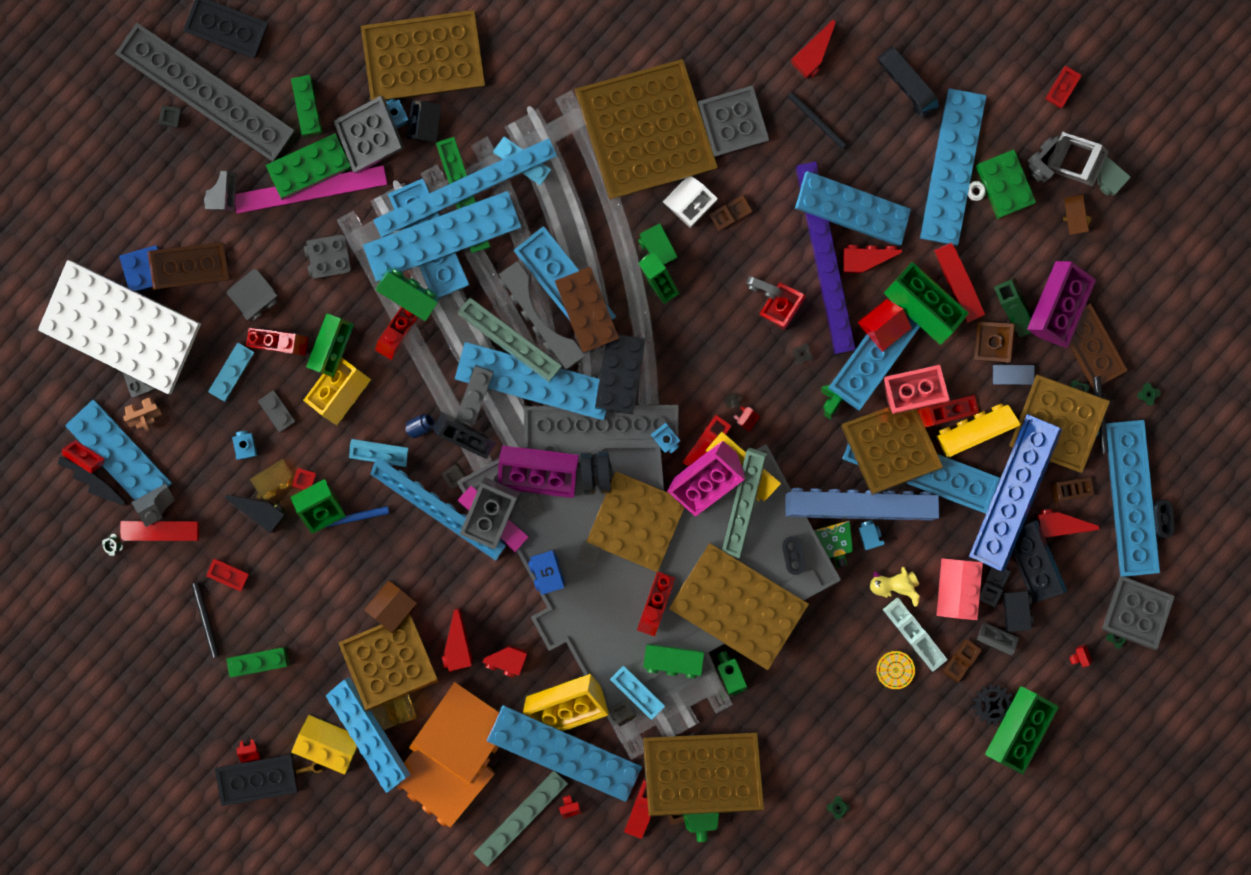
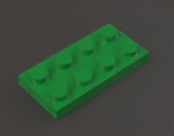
M332 134L266 165L281 200L352 169L336 134Z

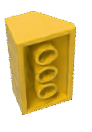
M1002 403L992 407V412L986 414L983 411L974 415L975 419L968 422L965 419L956 423L958 427L954 429L947 427L940 430V435L936 436L944 456H953L1020 426L1009 405L1003 406Z
M721 432L706 449V452L723 440L737 453L743 467L746 452ZM763 469L756 497L758 502L760 500L764 502L781 484L765 469Z
M591 674L526 696L523 709L524 715L561 731L608 716L609 714L602 688Z

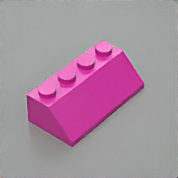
M722 440L677 475L667 492L696 517L745 479L737 453Z

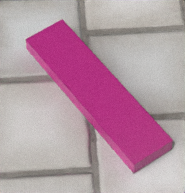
M470 486L458 499V502L467 510H470L477 490ZM508 520L500 539L516 552L528 539V536Z

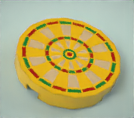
M890 651L879 659L876 674L884 686L891 689H901L912 681L915 675V666L907 654L900 651Z

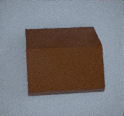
M977 322L974 360L1012 362L1015 324Z
M388 581L364 611L393 634L416 607L417 603Z

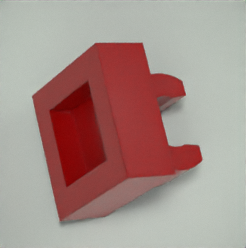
M740 407L743 414L741 417L735 415L734 418L740 426L750 432L760 416L749 407Z
M297 468L292 487L305 490L312 486L316 473Z
M1086 644L1078 646L1076 648L1077 653L1069 657L1072 665L1080 662L1082 668L1089 666L1093 662Z
M250 739L251 744L249 746H245L244 742L240 741L237 755L241 763L260 760V753L253 739Z
M570 795L563 797L565 806L559 807L563 819L582 814L578 802L573 803Z

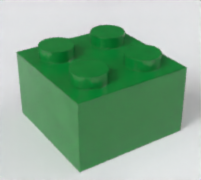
M325 479L291 496L297 514L311 534L346 517L340 501Z

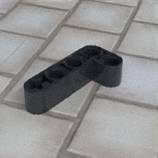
M893 46L876 58L880 66L911 100L915 111L922 119H925L939 108L935 94Z

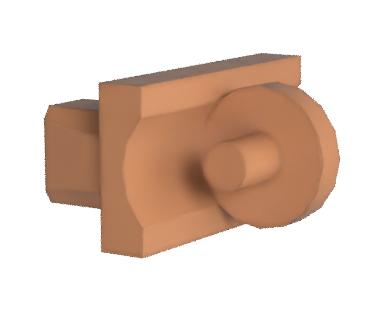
M150 397L142 401L143 409L137 410L135 405L125 407L126 415L123 418L130 428L134 426L137 429L144 427L146 432L150 431V424L155 423L154 418L162 415L161 410Z

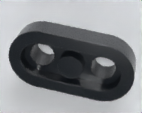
M1158 500L1153 505L1156 535L1159 538H1170L1175 530L1173 506L1168 500Z
M789 536L782 544L786 569L790 574L799 575L805 569L802 544L797 537ZM794 542L796 545L795 549H789L788 544ZM794 561L799 563V567L796 569L792 567Z

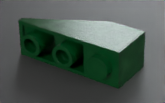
M1016 277L994 286L1003 309L1011 323L1015 324L1018 336L1022 337L1032 333L1027 330L1032 315Z

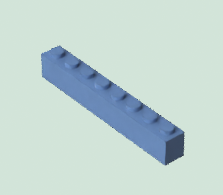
M793 488L791 492L785 494L786 517L924 521L939 519L938 495H932V492H920V495H914L912 491H905L902 494H895V491H884V494L872 495L870 490L865 491V493H859V490H847V493H840L839 489H831L829 492H822V489H810V492H803L802 488Z

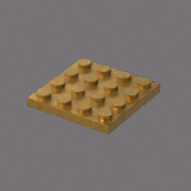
M1036 374L1019 419L1020 426L1016 427L1009 446L1014 447L1026 415H1031L1062 428L1050 462L1082 473L1110 401Z
M890 407L841 425L872 495L943 468L917 409L893 414Z
M615 471L613 480L610 483L612 493L605 495L586 543L658 572L685 507L670 493Z
M410 614L393 634L383 625H378L338 642L366 712L438 682Z

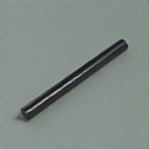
M793 91L787 96L841 149L847 145Z
M1094 376L1095 396L1103 398L1101 376ZM1105 415L1099 428L1102 453L1109 452Z
M199 582L191 584L210 653L212 658L219 656Z

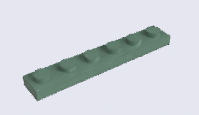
M471 298L458 311L459 316L549 383L560 371V364Z
M748 448L742 467L745 479L738 484L722 551L738 558L743 553L767 457L766 453L752 448Z
M553 770L473 854L488 867L568 783Z

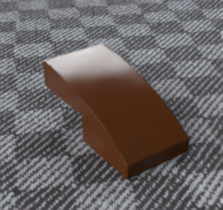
M1084 194L1064 198L1069 234L1075 235L1089 232Z
M742 195L709 215L718 231L752 213L753 209L746 197Z
M965 639L942 672L958 683L969 666L973 664L981 649Z

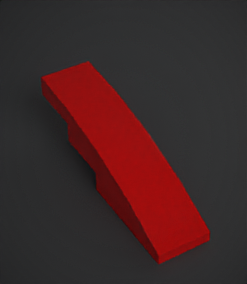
M952 242L934 250L956 302L969 313L965 317L966 322H971L985 315Z
M121 521L120 540L199 541V522L156 521L145 527L142 521Z

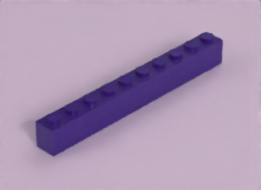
M816 162L797 165L796 172L800 189L805 172L809 171L819 175ZM805 212L834 355L854 351L855 346L829 222Z

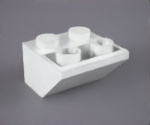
M690 176L685 178L663 203L691 228L713 206L718 198L702 183Z

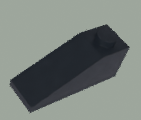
M444 412L440 414L433 426L438 437L485 459L488 458L496 444L492 439Z
M226 495L224 497L269 533H273L286 516L283 512L285 509L276 502L273 505L269 502L234 495Z

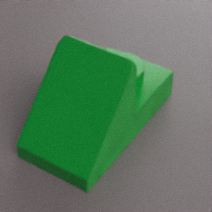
M830 385L822 386L821 392L831 399H828L824 404V416L831 420L844 399L828 389Z

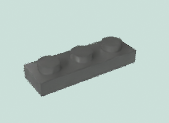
M477 364L475 365L456 419L475 425L494 371Z

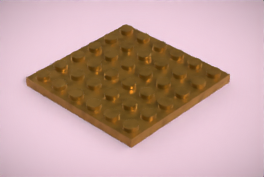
M683 59L574 90L609 200L718 168Z

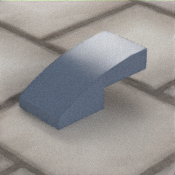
M993 365V384L1032 385L1034 382V365Z

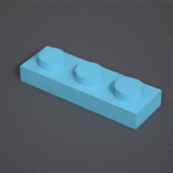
M503 137L493 153L501 159H505L523 149L506 137ZM542 163L523 172V174L541 186L552 170Z
M237 343L208 392L226 402L255 352Z
M351 439L349 458L375 462L379 458L387 460L391 465L406 467L408 448Z
M624 665L610 678L651 720L665 707Z

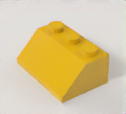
M341 358L334 378L322 374L304 398V401L337 426L371 379Z
M308 715L294 744L292 753L346 774L357 750V745L347 730Z

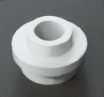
M972 182L969 184L968 197L974 201L981 200L986 194V188L981 182ZM974 188L979 189L978 195L973 193Z

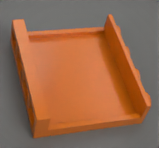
M454 682L409 748L414 752L418 749L466 782L464 786L467 788L470 783L474 784L480 776L477 773L480 767L484 769L490 761L488 758L491 752L495 753L499 746L487 741L499 712Z
M417 749L404 762L411 775L396 788L399 790L403 788L407 791V796L415 803L419 801L423 805L422 809L429 815L433 813L437 816V821L442 826L451 827L493 777L495 771L488 765L484 769L480 767L477 772L480 776L474 784L470 783L466 788L464 786L466 782Z

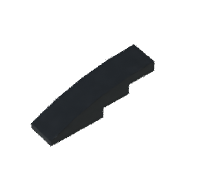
M59 457L58 465L75 471L73 479L90 485L88 493L127 506L128 501L94 472H88L65 457Z

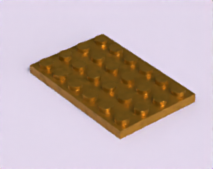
M474 10L361 26L371 101L379 96L385 97V100L485 87Z
M709 543L669 609L768 670L809 604Z
M757 733L643 738L649 816L764 810Z

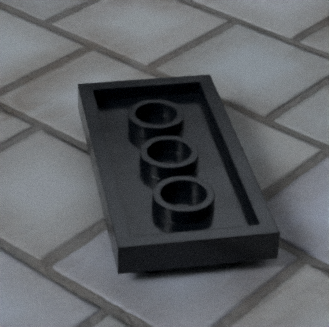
M195 0L183 32L256 59L269 23L210 0Z
M618 335V340L605 344L595 409L633 415L645 339Z
M1038 520L1024 524L1012 555L1029 595L1031 594L1032 602L1036 603L1067 592Z
M292 754L215 768L221 806L298 792Z

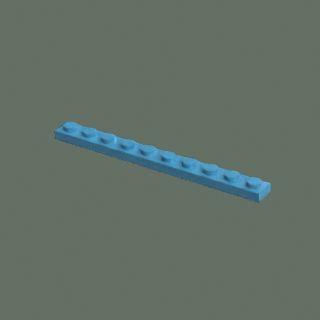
M548 138L384 214L373 221L381 238L547 162L557 157V154Z

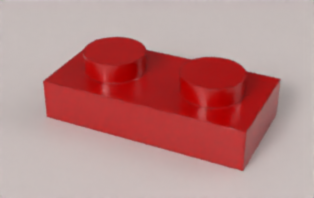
M1064 66L1045 100L1062 109L1082 75Z
M76 440L62 449L63 456L90 473H93L104 464L105 458Z
M215 558L206 574L207 577L242 592L250 575Z

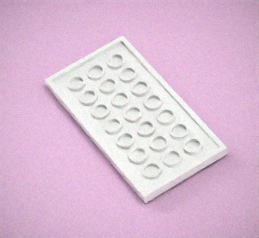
M67 260L38 330L167 394H172L201 323L71 260Z

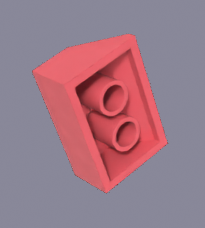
M940 365L891 375L883 379L887 402L893 414L949 402Z
M941 559L936 616L969 620L978 619L982 562Z

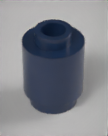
M421 414L407 421L405 430L410 437L416 439L430 432L435 423L431 415Z

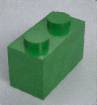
M660 223L639 234L640 239L638 242L643 250L646 249L649 255L654 252L664 266L678 258Z

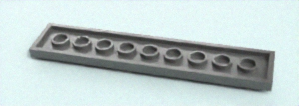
M138 23L135 24L115 53L118 57L272 162L276 160L295 132L288 125Z

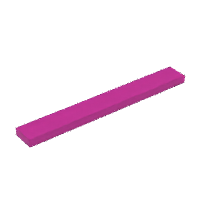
M384 166L365 169L359 173L348 172L339 174L284 200H281L276 187L239 193L235 196L236 213L241 214L386 186Z

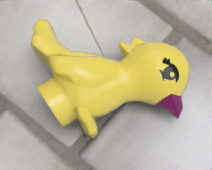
M902 567L901 574L891 578L882 576L876 571L874 572L870 583V589L874 594L887 598L888 596L892 597L891 591H895L909 596L914 606L919 605L920 595L914 589V587L919 585V582L913 572L907 573L906 568Z

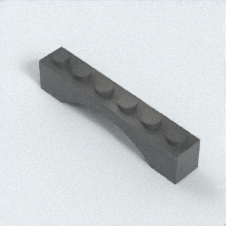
M518 261L499 274L501 279L498 281L505 290L509 288L512 293L510 298L516 306L518 304L521 305L523 311H521L522 315L527 321L531 320L535 326L532 329L538 337L542 335L545 339L544 346L549 353L552 351L555 353L557 358L554 360L561 365V368L564 367L568 370L586 357L574 340L556 334L539 318L531 300L530 277Z

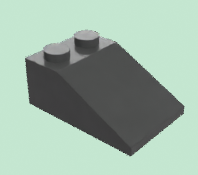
M484 477L460 531V535L496 549L520 492Z

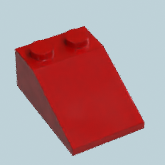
M461 608L454 610L444 652L445 655L442 657L444 668L448 667L449 671L469 667L474 664Z

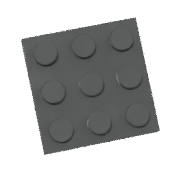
M753 85L698 101L714 157L769 141Z
M379 96L334 120L353 173H359L404 149L383 96Z
M1119 576L1101 630L1152 650H1157L1175 596Z

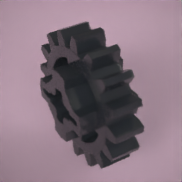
M989 684L988 689L982 686V692L976 691L978 698H972L976 702L975 705H972V708L977 709L974 713L975 716L981 715L979 721L982 722L986 719L987 725H990L991 721H993V724L997 726L998 721L1002 723L1013 702L1009 700L1012 694H1005L1007 689L1004 687L1000 690L999 684L995 688H993L992 684ZM989 692H997L994 696L986 695ZM1003 698L1005 699V709L1002 707ZM981 700L984 702L983 711L981 710ZM990 701L995 702V704L997 705V707H996V708H993V707H992V708L990 709L991 705L989 704V702H990ZM992 713L1000 714L997 717H989Z

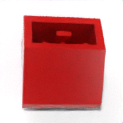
M510 645L486 656L483 663H486L485 667L491 670L502 669L504 670L503 674L514 678L515 675H520L528 652Z

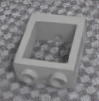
M1062 132L1055 144L1053 154L1048 158L1047 167L1055 174L1093 186L1109 151L1101 144ZM1071 144L1092 151L1081 175L1060 168Z

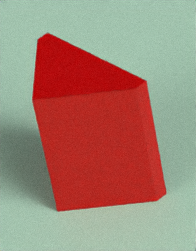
M779 282L777 287L783 290L781 297H776L775 300L769 298L759 315L785 330L806 295Z
M888 299L858 322L882 352L911 329L903 308Z

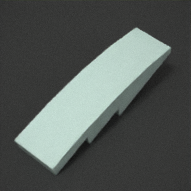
M898 597L883 609L932 672L947 661V658Z

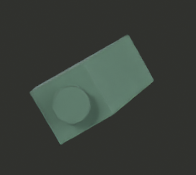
M1106 156L1097 176V182L1101 186L1100 190L1105 195L1109 196L1110 194L1114 196L1128 181L1130 176Z

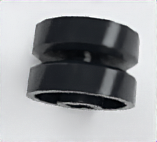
M598 451L597 464H594V457L591 452L581 453L584 495L595 494L596 482H598L601 494L612 493L610 484L613 480L612 465L609 459V452Z

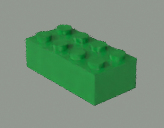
M913 262L903 270L884 292L891 301L903 308L905 314L940 345L969 314Z
M1021 686L985 755L1024 775L1059 706Z

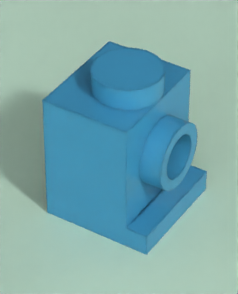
M395 99L386 101L390 113L393 109L398 110L397 115H392L396 128L408 124V117L400 101H395Z
M664 423L651 434L665 453L667 451L672 453L680 447L678 445L680 442L679 438L667 423ZM664 436L670 437L669 443H664Z
M247 430L236 432V436L232 437L236 460L258 456L253 433L248 434ZM242 441H245L247 443V446L245 448H242L240 446V443Z
M872 520L861 523L862 527H859L858 531L864 550L884 545V541H879V537H881L880 529L878 526L875 527Z

